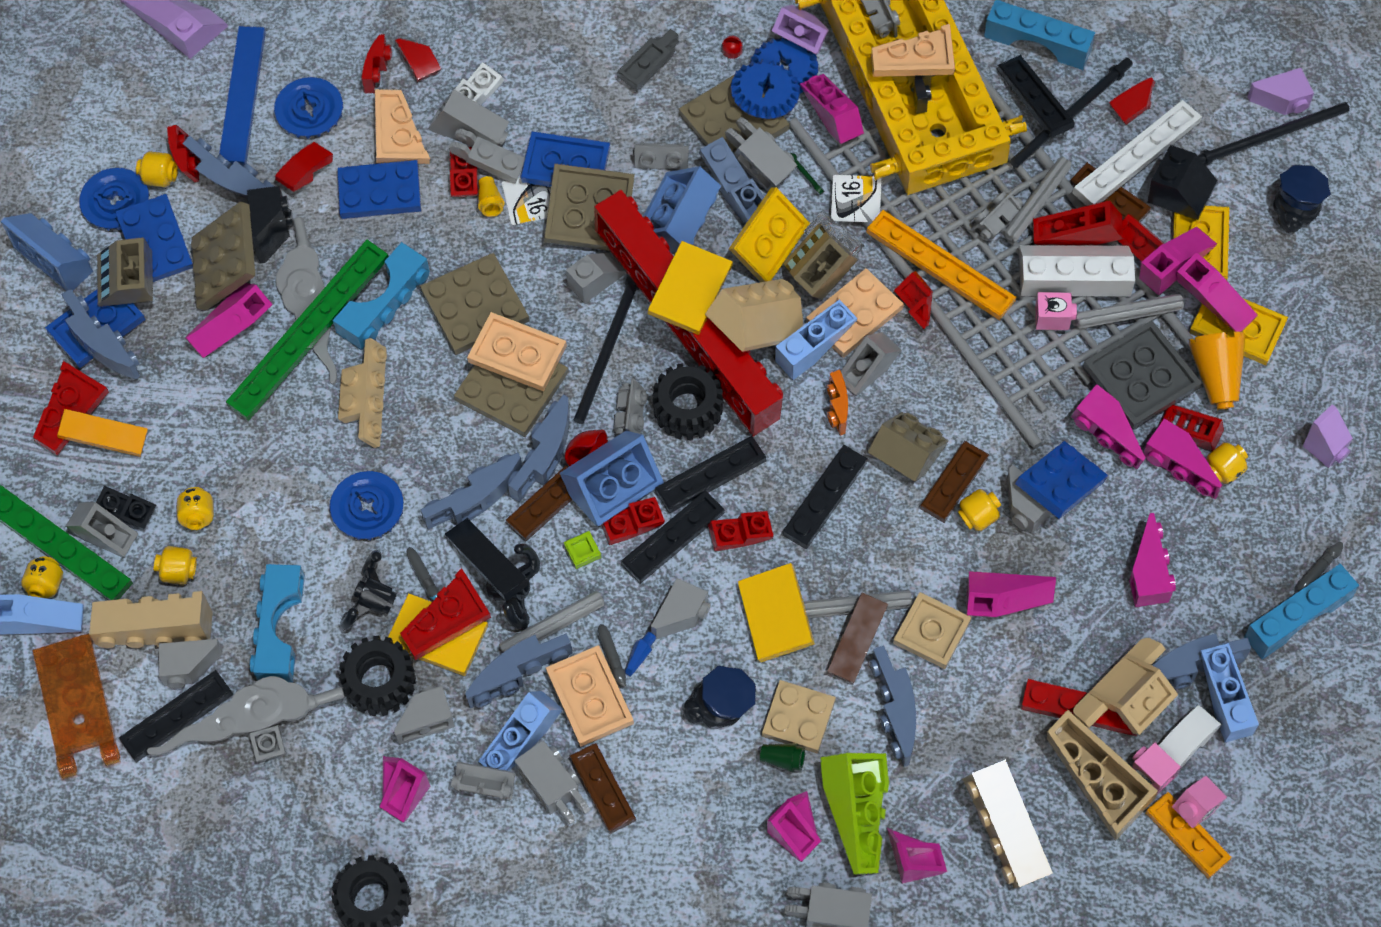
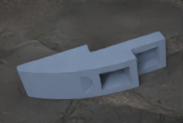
M189 135L182 143L202 160L195 169L227 191L248 199L247 190L274 186L268 180H265L263 183L256 178L258 172L248 163H245L244 166L237 161L231 164L221 154L216 158L209 152L212 147L201 137L196 141Z
M721 137L701 148L699 154L711 171L712 178L721 185L719 191L741 221L746 224L764 196L753 178H748L725 139Z
M71 289L62 293L61 295L72 313V316L65 319V322L78 343L92 357L109 369L133 379L139 378L140 375L136 366L140 364L131 350L126 352L123 348L126 342L118 330L113 332L108 324L101 326L95 315L89 317L86 311L90 309L81 295L76 297Z
M563 394L558 402L554 401L549 407L542 423L538 422L531 433L533 449L526 455L525 464L519 471H514L508 480L510 497L519 503L535 481L544 486L550 480L561 460L570 425V407L566 395Z
M519 453L504 455L494 464L476 468L467 476L469 487L458 488L441 500L435 499L428 502L424 508L420 509L427 529H431L452 518L455 519L457 525L466 518L472 520L496 503L509 489L508 480L514 471H519L522 468Z
M567 633L542 644H539L536 635L520 641L495 658L483 669L465 693L469 707H484L490 704L496 697L512 695L520 687L524 686L523 674H534L546 664L551 662L557 663L567 659L573 653Z
M1215 633L1190 641L1172 650L1152 666L1160 669L1172 687L1175 686L1176 689H1182L1194 682L1198 669L1201 672H1205L1200 653L1201 650L1229 643L1236 664H1240L1247 658L1251 646L1248 638L1219 644Z
M883 645L873 649L872 660H869L874 677L879 676L883 686H880V692L884 702L887 703L883 705L882 716L879 718L884 732H890L893 742L890 743L895 759H901L903 767H906L910 764L915 741V698L906 667L895 671Z

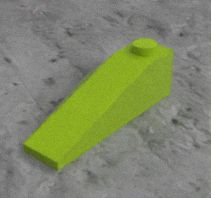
M844 753L820 757L823 788L853 873H878L882 847L879 826L880 820L885 819L886 809L882 808L883 793H888L889 788L886 753Z

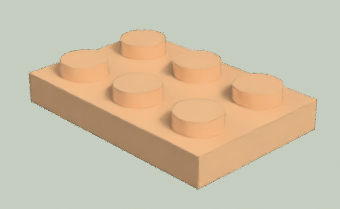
M864 269L806 317V323L840 299L857 317V321L832 346L844 358L861 344L866 335L875 333L903 309L904 303L868 269Z
M491 312L467 359L468 363L544 392L567 347V342Z
M599 645L545 667L580 747L634 724L631 713Z

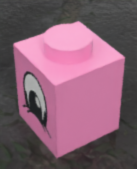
M1038 292L1035 304L1036 330L1070 329L1071 320H1076L1077 305L1072 303L1071 293Z
M1156 743L1152 744L1148 749L1143 746L1132 758L1135 761L1132 768L1158 790L1157 795L1177 777L1181 766Z
M1204 776L1186 789L1172 807L1192 828H1195L1210 817L1227 796L1207 776Z

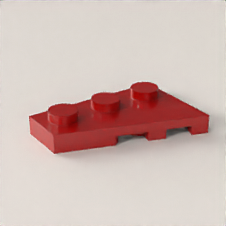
M65 361L62 362L60 376L57 383L53 385L51 390L52 396L48 406L43 410L33 436L36 443L56 455L70 441L58 438L57 436L64 409L91 415L109 393L106 386Z
M461 568L455 574V578L451 583L437 593L434 601L427 608H423L403 629L400 635L413 658L417 660L490 619L491 615Z

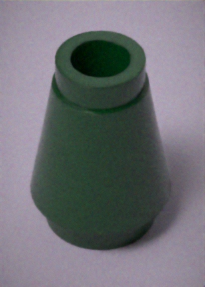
M798 743L763 744L760 752V761L792 773L795 770L801 771L805 761V748L799 747Z

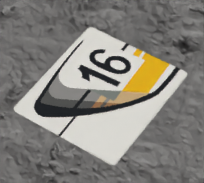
M833 175L831 220L868 222L860 210V206L873 221L880 213L881 178L875 180L874 176Z
M518 178L514 184L509 181L502 182L512 225L547 218L551 187L522 183L521 178Z

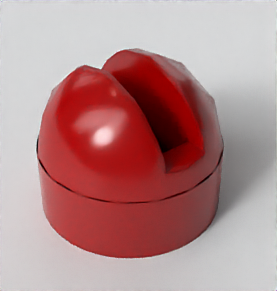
M731 35L724 39L722 42V53L725 57L735 59L742 54L743 44L739 37Z

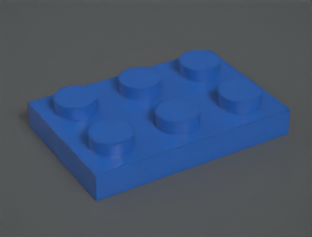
M532 131L521 181L522 183L551 187L554 164L606 170L610 143Z
M417 160L338 167L341 219L421 212L419 166Z
M167 194L115 211L124 238L144 237L151 248L153 282L193 268L192 260Z
M98 290L84 298L90 309L86 311L89 317L95 315L101 326L108 324L113 332L118 330L122 337L146 320L133 303L99 307ZM68 310L47 325L45 329L80 369L94 357L78 343L65 322V319L72 316V313Z
M1064 441L1021 474L1015 484L1060 519L1101 486L1108 475L1096 464L1079 453L1073 446Z

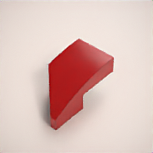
M400 38L395 40L404 61H407L417 82L441 71V67L429 46Z
M1152 77L1134 85L1109 102L1125 125L1151 108V95L1155 86V81Z
M914 271L894 291L910 308L909 314L925 329L929 326L933 291L922 277Z

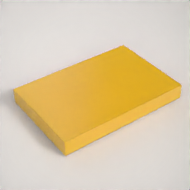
M777 187L770 188L729 247V250L760 282L771 281L810 225V222Z
M1206 205L1199 220L1173 212V239L1195 227L1202 230L1217 243V246L1203 258L1227 280L1229 207Z
M681 241L648 308V315L699 335L708 318L705 313L720 293L733 266V261Z
M1244 299L1258 315L1242 331L1245 333L1246 338L1244 357L1267 365L1288 317ZM1203 304L1201 305L1190 328V334L1198 337L1226 332L1228 337L1234 336L1232 329Z
M792 563L738 581L754 647L760 662L815 645Z
M408 593L388 637L392 638L393 644L397 641L402 644L403 649H406L409 656L413 657L401 638L400 633L423 608H427L432 602ZM484 621L424 655L419 660L466 676L488 628V623Z

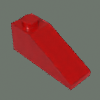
M1110 200L1033 219L1034 243L1036 245H1099L1123 239L1122 214Z

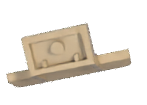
M1151 638L1141 639L1074 707L1075 717L1090 728L1107 709H1110L1119 714L1133 734L1140 735L1178 696V693L1160 669L1151 665L1166 650L1162 643Z

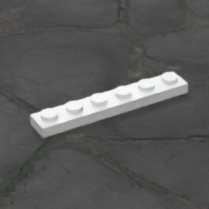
M1180 101L1078 183L1072 193L1086 206L1103 202L1167 150L1170 145H1173L1198 125L1202 116L1186 102Z

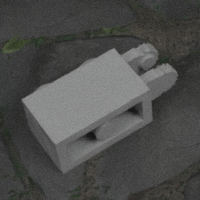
M742 117L739 118L736 124L748 139L745 140L732 128L725 131V136L737 148L734 155L740 165L768 192L770 188L778 187L798 165L789 152L782 150L776 144L774 137L769 132L763 131L760 127L756 129L748 120Z
M543 740L514 760L516 770L548 813L551 815L558 810L570 825L575 822L573 813L566 807L568 802L574 800L579 810L584 814L589 812L590 808L579 793L577 784L580 781L571 768L566 770L560 763L563 759L554 746L549 748Z
M819 883L818 886L812 885L811 889L801 887L787 888V896L795 899L810 900L809 907L785 905L784 914L806 918L807 927H868L872 894L866 893V890L863 888L836 889V886L830 883Z

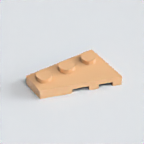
M950 24L941 26L940 30L931 33L928 31L918 33V37L912 39H899L873 47L871 50L873 77L954 75L955 66Z
M375 89L376 163L417 160L418 164H430V157L428 152L425 151L421 135L414 125L412 114L402 90Z

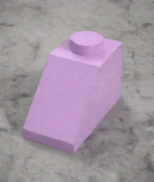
M794 5L781 7L772 32L815 54H819L829 31L814 15L804 10H799Z
M1298 68L1253 82L1248 93V99L1252 103L1287 115L1293 112L1301 113L1309 108L1314 92L1302 69Z
M1333 404L1313 422L1303 444L1305 449L1328 468L1335 461L1341 463L1351 451L1348 447L1353 439L1338 409Z

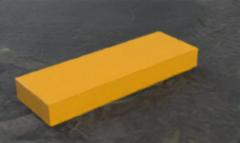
M64 409L57 436L61 439L141 457L148 428Z
M1167 792L1146 811V814L1193 864L1210 879L1232 857L1200 824L1192 828L1173 809L1172 806L1177 800Z

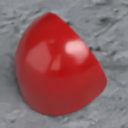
M603 429L588 430L576 435L567 445L565 460L569 467L607 443L606 431Z

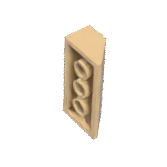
M783 279L724 288L705 313L742 352L778 345L803 327L801 297L794 291L793 285Z

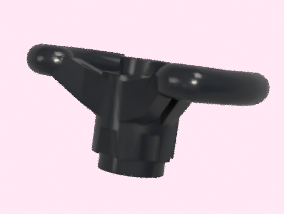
M517 544L514 546V552L525 555L528 562L517 569L529 582L530 578L539 572L540 560L531 546ZM487 582L486 590L488 596L495 601H505ZM530 585L506 601L502 606L506 619L516 629H526L530 621L524 599L529 594Z
M378 550L372 551L363 565L362 574L364 582L359 580L353 596L357 598L356 603L341 618L340 627L343 630H348L356 618L369 610L382 614V612L388 614L394 603L397 593L393 592L391 587L380 582L374 569L377 562L382 558L381 552Z

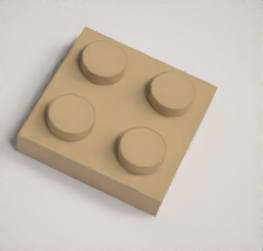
M919 592L896 634L893 644L946 669L972 617Z
M780 680L762 731V737L785 744L798 743L799 747H804L805 750L818 754L836 697Z

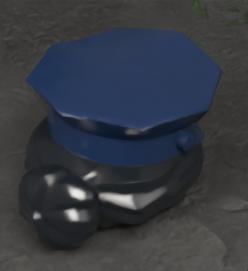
M1293 165L1280 174L1281 184L1274 198L1273 209L1279 215L1278 224L1280 228L1285 230L1286 233L1297 232L1303 224H1311L1319 216L1323 200L1331 195L1328 178L1311 165Z
M718 665L703 677V682L694 689L692 698H688L685 701L684 717L692 724L702 721L709 728H722L735 724L743 714L755 705V682L741 668Z

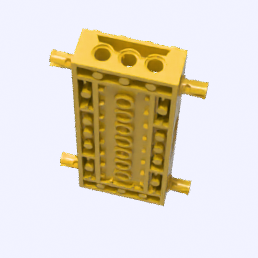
M795 0L799 10L817 3L821 4L887 149L890 159L870 164L871 173H875V180L897 173L907 195L1007 163L1011 144L1009 136L1026 132V122L1022 123V115L1002 122L944 0H890L889 7L891 11L895 10L900 20V25L897 26V37H894L892 31L886 37H880V35L875 33L869 16L875 15L877 12L867 15L861 0ZM950 24L955 66L954 75H935L932 77L930 88L931 101H928L927 112L916 114L913 92L911 91L914 87L915 76L873 77L871 50L873 47L899 39L908 40L918 37V33L925 31L931 33L940 30L941 26ZM940 129L945 134L941 137H935L931 134V131Z

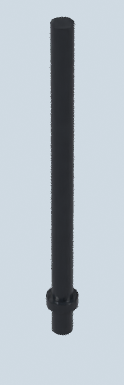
M1126 57L1118 65L1114 64L1111 66L1108 74L1066 110L1073 119L1114 81L1121 80L1125 72L1133 65L1131 59ZM1043 130L1010 159V164L1014 168H1018L1050 139L1046 131Z
M1343 102L1210 151L1208 149L1202 150L1198 157L1208 166L1212 164V161L1347 113L1350 111L1347 102Z
M630 276L626 278L625 291L574 417V421L579 424H584L635 292L639 290Z

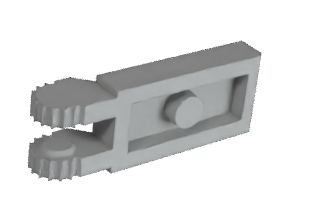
M466 129L456 130L455 137L460 142L450 143L448 150L451 153L467 160L466 162L513 184L516 183L524 165L525 157L495 145L479 136L476 137L474 133L466 131Z

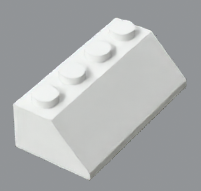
M1019 245L1021 296H1037L1038 292L1071 293V296L1131 297L1135 283L1134 256L1129 246Z

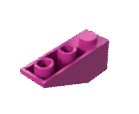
M824 74L813 76L808 81L800 84L801 89L824 126L840 144L864 134L858 106Z
M1195 227L1162 244L1141 262L1139 279L1157 295H1160L1177 280V271L1196 252L1204 257L1217 246V243L1198 227Z
M1197 252L1177 271V282L1234 332H1242L1258 316L1218 270Z
M245 283L233 291L185 338L198 354L204 358L252 325L273 304L256 284Z
M1096 384L1075 409L1071 418L1074 419L1075 424L1080 429L1093 434L1101 446L1106 449H1112L1117 453L1119 459L1125 465L1138 469L1146 458L1119 401Z
M1163 419L1147 442L1143 453L1152 465L1163 467L1171 472L1172 476L1177 480L1186 481L1194 486L1200 494L1210 496L1216 500L1222 484L1188 432Z
M1154 513L1149 514L1129 579L1135 607L1168 603L1172 593L1176 591L1175 578L1173 574L1169 575L1167 565H1169L1168 550L1163 548L1161 539H1163L1162 525L1160 522H1156Z
M969 571L967 615L999 617L1053 603L1056 577Z

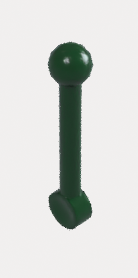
M790 153L798 165V170L811 183L814 189L820 195L825 192L799 163L797 155Z

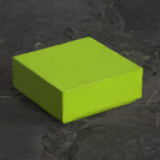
M590 531L563 542L575 569L602 558Z

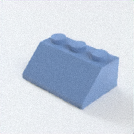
M700 166L666 172L643 217L647 216L654 226L653 231L658 237L662 236L667 241L670 253L677 251L681 241L693 245L694 237L698 229L704 224L705 216L710 206L716 201V195L721 187Z
M28 213L5 217L0 221L13 247L66 291L69 289L73 291L93 272L89 264L91 259L81 248L77 250L73 248L70 240L64 234L59 233L57 235L52 231V226L44 218L39 220L33 214Z
M624 431L560 472L570 497L596 526L609 520L627 508L628 504L638 501L653 491L655 487L664 483L644 436L630 431Z

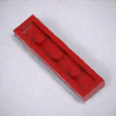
M1028 679L1021 710L1060 719L1067 710L1074 715V707L1088 693ZM1107 709L1092 725L1093 727L1137 737V734L1132 733L1119 714L1110 709Z

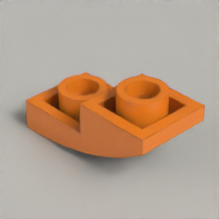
M840 370L830 373L829 384L826 385L831 399L830 411L827 412V417L831 427H836L841 436L846 433L848 395Z

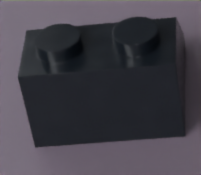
M1170 145L1151 180L1147 203L1199 220L1218 180L1196 153Z
M280 186L247 190L252 241L260 264L266 263L290 237L289 226L294 225L292 210L289 209L287 195H282Z

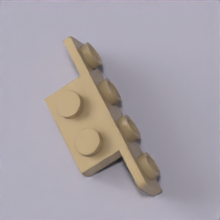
M368 338L365 340L364 363L342 369L338 420L344 423L359 420V439L376 448L380 447L387 353L385 346L372 338Z

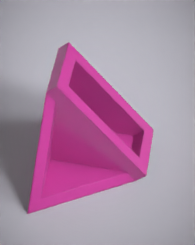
M383 756V786L380 808L400 821L405 822L431 786L426 773L406 760Z
M807 791L787 799L767 820V833L800 862L821 842L817 835Z
M887 828L902 884L947 872L939 843H927Z

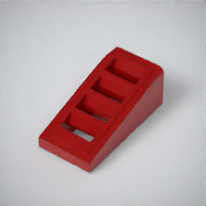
M1177 405L1167 408L1163 419L1173 423L1176 415L1180 416L1176 426L1188 432L1197 446L1209 451L1216 449L1224 432L1222 419ZM1189 420L1190 423L1187 429L1183 428L1186 421ZM1197 425L1201 426L1199 432H1195Z

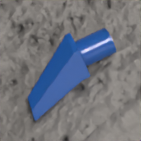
M647 632L642 639L635 642L625 669L626 675L631 677L652 651L651 646L656 640V636L653 633Z

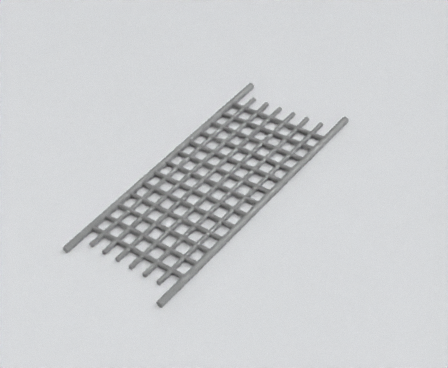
M976 66L994 106L999 111L1000 118L1004 117L1006 120L1016 118L1015 113ZM797 118L789 122L791 129L832 183L833 175H853L859 172L861 176H870L865 167L880 159L881 161L889 159L887 157V149L882 150L872 137L879 133L876 126L867 131L862 124L864 134L842 144L830 134L839 147L824 155ZM1028 130L1024 133L1009 136L1011 141L1020 137L1025 145L1034 139ZM866 140L876 154L859 162L850 148ZM1042 147L1028 159L1035 156L1045 170L1031 177L1023 166L1020 165L1015 169L1024 179V182L1010 190L999 178L1001 174L1014 168L1010 164V159L1014 155L1009 150L1008 163L996 170L992 168L985 170L987 175L971 183L967 176L959 178L965 187L950 196L942 185L935 186L934 188L943 200L929 208L917 196L922 191L910 195L904 193L891 201L881 191L883 206L880 207V212L882 210L888 211L892 216L909 227L926 218L936 231L926 238L932 242L941 238L950 249V254L970 267L972 266L963 256V253L979 245L989 260L973 269L981 273L994 265L1005 279L999 282L998 285L1002 288L1010 285L1021 299L1014 303L1001 318L1014 334L998 343L987 327L999 320L992 316L981 322L971 308L975 304L969 300L966 302L960 294L945 284L933 291L931 314L1033 449L1041 446L1042 441L1013 404L1015 401L1028 394L1041 413H1044L1048 408L1034 390L1051 381L1064 399L1069 398L1070 393L1057 378L1059 375L1074 368L1086 385H1091L1093 380L1080 363L1161 315L1189 350V339H1194L1172 311L1135 318V323L1121 331L1114 323H1108L1106 326L1113 333V336L1099 344L1095 342L1086 330L1089 327L1078 328L1076 321L1071 320L1075 328L1060 337L1054 330H1045L1052 341L1038 350L1033 347L1025 335L1036 329V321L1020 329L1010 317V314L1026 306L1036 319L1035 305L1032 301L1037 299V296H1021L1020 286L1016 282L1020 279V271L1011 275L1001 263V260L1015 252L1019 255V245L1033 243L1034 234L1020 242H1011L1007 239L1011 247L995 255L985 242L986 240L980 236L976 229L970 230L973 227L970 221L985 208L989 211L994 206L991 201L987 203L977 190V188L993 180L1001 192L1008 193L1016 189L1017 191L1012 195L1013 197L1028 187L1033 192L1038 187L1036 183L1044 179L1055 164ZM844 153L853 164V167L839 174L829 160ZM897 173L881 178V186L896 179L904 189ZM1064 177L1058 185L1061 189L1053 193L1042 208L1046 207L1051 214L1059 213L1052 202L1064 195L1069 198L1076 208L1086 205L1072 193L1074 187ZM971 193L981 207L964 215L954 201ZM911 198L920 210V213L904 221L894 207ZM948 205L958 220L942 228L932 214ZM859 206L861 212L868 221L862 222L867 228L873 221ZM1012 220L1008 223H1006V221L1003 222L1006 225L1000 231L1003 234V236L1005 234L1006 228L1009 226ZM1032 220L1028 226L1034 233V226ZM963 225L973 237V240L957 248L947 234ZM876 240L906 279L913 271L904 258ZM1117 241L1104 243L1106 246H1120ZM1065 245V246H1085V245ZM1134 264L1135 283L1139 286L1140 290L1131 294V297H1117L1119 302L1114 305L1131 303L1144 295L1148 299L1161 296L1157 295L1139 279L1140 270ZM922 269L917 271L921 277L928 274ZM949 291L960 306L945 314L934 299ZM1077 296L1072 299V303H1076V305L1087 300L1093 309L1102 308L1093 296ZM965 311L975 326L960 334L950 319ZM981 332L991 347L976 355L965 340ZM1080 333L1091 349L1074 357L1064 342ZM1019 339L1029 352V355L1013 363L1003 348ZM1058 347L1069 362L1052 371L1041 356ZM997 353L1007 368L992 376L981 361ZM1035 360L1046 375L1029 384L1018 369ZM1012 373L1023 389L1008 397L997 382Z

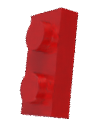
M1128 214L1122 221L1123 239L1117 241L1123 246H1129L1131 252L1141 261L1164 244L1161 239L1133 215Z

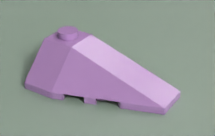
M120 0L189 59L228 27L227 23L210 9L187 0Z

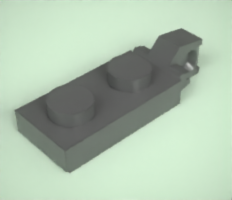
M670 28L661 38L651 37L618 70L617 77L635 91H638L675 53L674 48L679 43L678 33Z

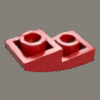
M379 34L367 53L362 70V83L365 94L375 93L376 83H380V71H387V61L392 60V47L387 45L385 34Z
M178 125L168 126V142L174 161L182 173L193 182H199V171L195 168L201 161L198 156L182 144L189 135Z
M312 142L283 165L275 175V180L294 192L313 181V172L332 163L333 153L316 142Z
M450 152L451 197L478 196V167L467 163V160Z
M656 497L628 504L627 509L622 510L605 521L601 526L608 544L612 545L646 533L664 524L665 520Z
M768 511L741 513L738 518L713 520L708 525L714 551L745 547L773 539L774 537Z

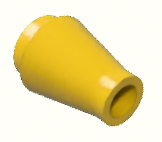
M490 176L482 177L478 181V209L487 217L497 216L503 211L505 202L495 185L494 179Z

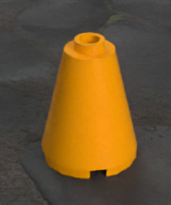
M1226 332L1198 336L1195 337V340L1189 339V347L1211 405H1216L1217 409L1233 408V403L1239 401L1246 339L1244 332H1234V336L1228 337Z

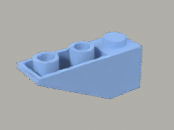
M839 299L775 346V362L792 380L796 379L812 367L857 321V317Z
M20 594L0 595V634L82 632L84 605Z
M1229 643L1201 650L1200 653L1216 720L1222 724L1220 731L1224 742L1252 736L1259 723Z
M543 691L528 692L478 762L485 767L510 771L515 766L514 760L530 750L543 737L560 715L563 708Z

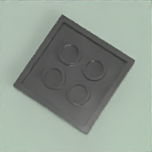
M1152 320L1086 359L1083 363V367L1094 381L1119 401L1132 429L1200 389L1202 385L1199 378Z

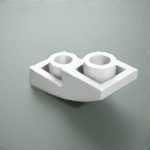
M482 62L468 81L463 78L454 90L481 105L504 82V79Z
M1198 705L1159 744V747L1182 768L1200 746L1203 747L1222 724Z

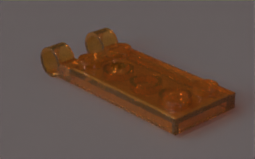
M89 633L34 649V659L61 778L67 779L78 775L73 753L100 746L105 766L121 762L93 641ZM77 716L85 717L82 724L74 723Z

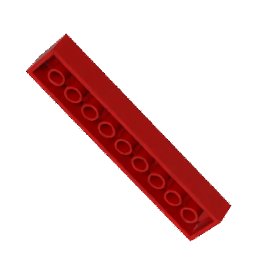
M621 189L594 206L595 231L651 303L674 256L670 253L667 241L662 236L658 237L653 231L654 226L647 216L643 217L639 213L635 200L631 196L627 197ZM707 318L699 335L665 322L697 365L705 366L707 373L712 371L715 374V380L719 379L723 399L753 437L780 420L783 392L775 382L771 383L766 377L767 372L764 366L759 361L755 362L750 356V350L742 352L709 318Z

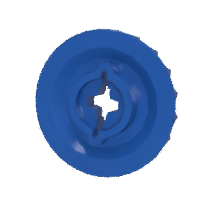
M784 37L776 40L771 38L769 42H763L759 49H755V53L751 57V61L759 63L762 59L765 63H770L773 60L774 64L778 66L781 59L785 64H788V70H791L793 77H797L799 86L818 74L816 54ZM766 81V84L762 87L764 92L769 89V81Z
M762 59L759 63L751 61L747 66L742 65L741 69L736 71L732 79L731 94L735 103L741 110L757 118L773 119L782 117L796 106L799 99L800 86L797 83V77H793L791 70L784 69L783 64L775 65L773 60L770 63H765ZM766 81H769V89L766 91L765 97H762V87L766 84Z
M316 77L301 78L289 83L280 91L274 105L275 116L280 127L284 128L288 134H295L297 138L305 136L308 139L314 135L320 137L321 133L325 131L329 133L332 126H337L338 119L342 118V109H344L339 90L327 80ZM305 99L313 108V117L306 110Z
M110 168L98 172L85 183L80 193L79 204L83 216L90 224H94L98 229L102 227L110 231V229L116 228L120 231L121 227L115 211L149 200L150 193L147 185L142 183L140 175H137L136 172L125 168ZM115 196H119L121 201H116V204L112 205L110 200H113Z
M363 471L348 476L336 487L330 500V513L339 531L341 530L348 537H355L358 541L360 539H368L370 541L374 537L382 538L383 534L392 531L396 523L399 524L400 516L403 514L404 500L399 486L389 476L374 471ZM360 499L367 504L373 502L372 508L374 513L369 512L367 509L361 511L363 507Z

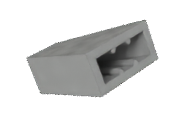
M453 90L439 107L428 130L457 140L455 132L457 129L463 128L474 133L476 137L479 136L495 145L502 146L508 136V132L505 129L509 121L460 92Z

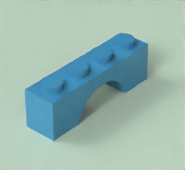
M995 0L986 21L984 38L1008 46L1018 40L1037 42L1051 50L1058 62L1084 70L1092 50L1095 32Z
M402 242L384 261L387 274L390 277V283L386 291L380 297L369 302L349 301L333 319L336 333L361 350L365 347V340L368 338L375 340L382 326L391 322L395 316V311L402 304H406L410 300L415 288L419 284L422 285L429 276L430 270L427 258Z
M1340 563L1250 624L1244 638H1248L1250 646L1263 660L1285 645L1306 624L1324 613H1332L1351 600L1359 584Z
M266 564V572L261 574L260 591H263L262 601L257 603V618H260L259 628H255L253 633V643L257 645L256 655H251L250 671L254 673L257 681L272 676L293 683L296 656L292 646L282 642L276 636V626L279 618L287 609L302 603L305 575L301 565Z

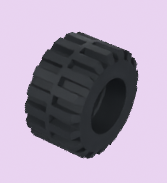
M683 363L677 364L676 369L672 367L666 369V375L660 374L658 383H655L653 387L654 393H652L654 416L660 428L665 427V433L668 435L675 433V438L677 439L687 436V440H693L695 435L702 438L705 436V431L711 433L714 430V424H719L721 420L720 415L723 413V392L719 379L715 380V374L712 371L707 373L706 367L702 365L696 368L695 363H689L686 367H683ZM683 394H694L703 400L699 406L693 409H682L673 404V401Z
M373 636V640L368 641L367 637L361 639L362 644L357 645L354 643L350 646L352 652L346 651L343 655L345 662H340V682L349 702L353 707L357 706L358 711L365 713L368 710L370 716H376L377 712H381L382 716L389 715L388 710L393 709L394 712L400 710V703L406 705L409 702L408 694L413 695L415 690L413 684H416L415 670L409 653L406 649H403L402 644L398 641L393 644L392 638L385 637L383 641L380 639V636ZM385 665L394 670L393 676L384 685L370 687L362 683L364 674L374 666Z
M368 855V860L363 861L362 857L355 858L357 863L353 866L348 862L344 866L346 871L344 873L339 871L336 875L338 882L333 883L332 891L334 895H331L334 909L345 927H393L395 925L400 927L403 924L402 917L408 916L410 912L408 905H411L410 889L402 871H399L398 866L394 862L390 864L387 858L380 857L379 860H376L375 855ZM369 884H381L388 888V897L379 908L366 911L355 906L356 896L363 887Z

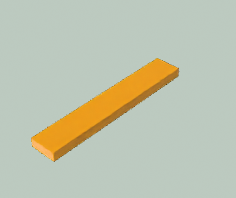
M882 210L867 227V234L999 321L1015 303L1016 296L886 211Z

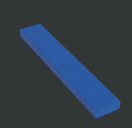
M239 26L219 152L231 164L237 161L244 166L247 163L266 36L265 27Z

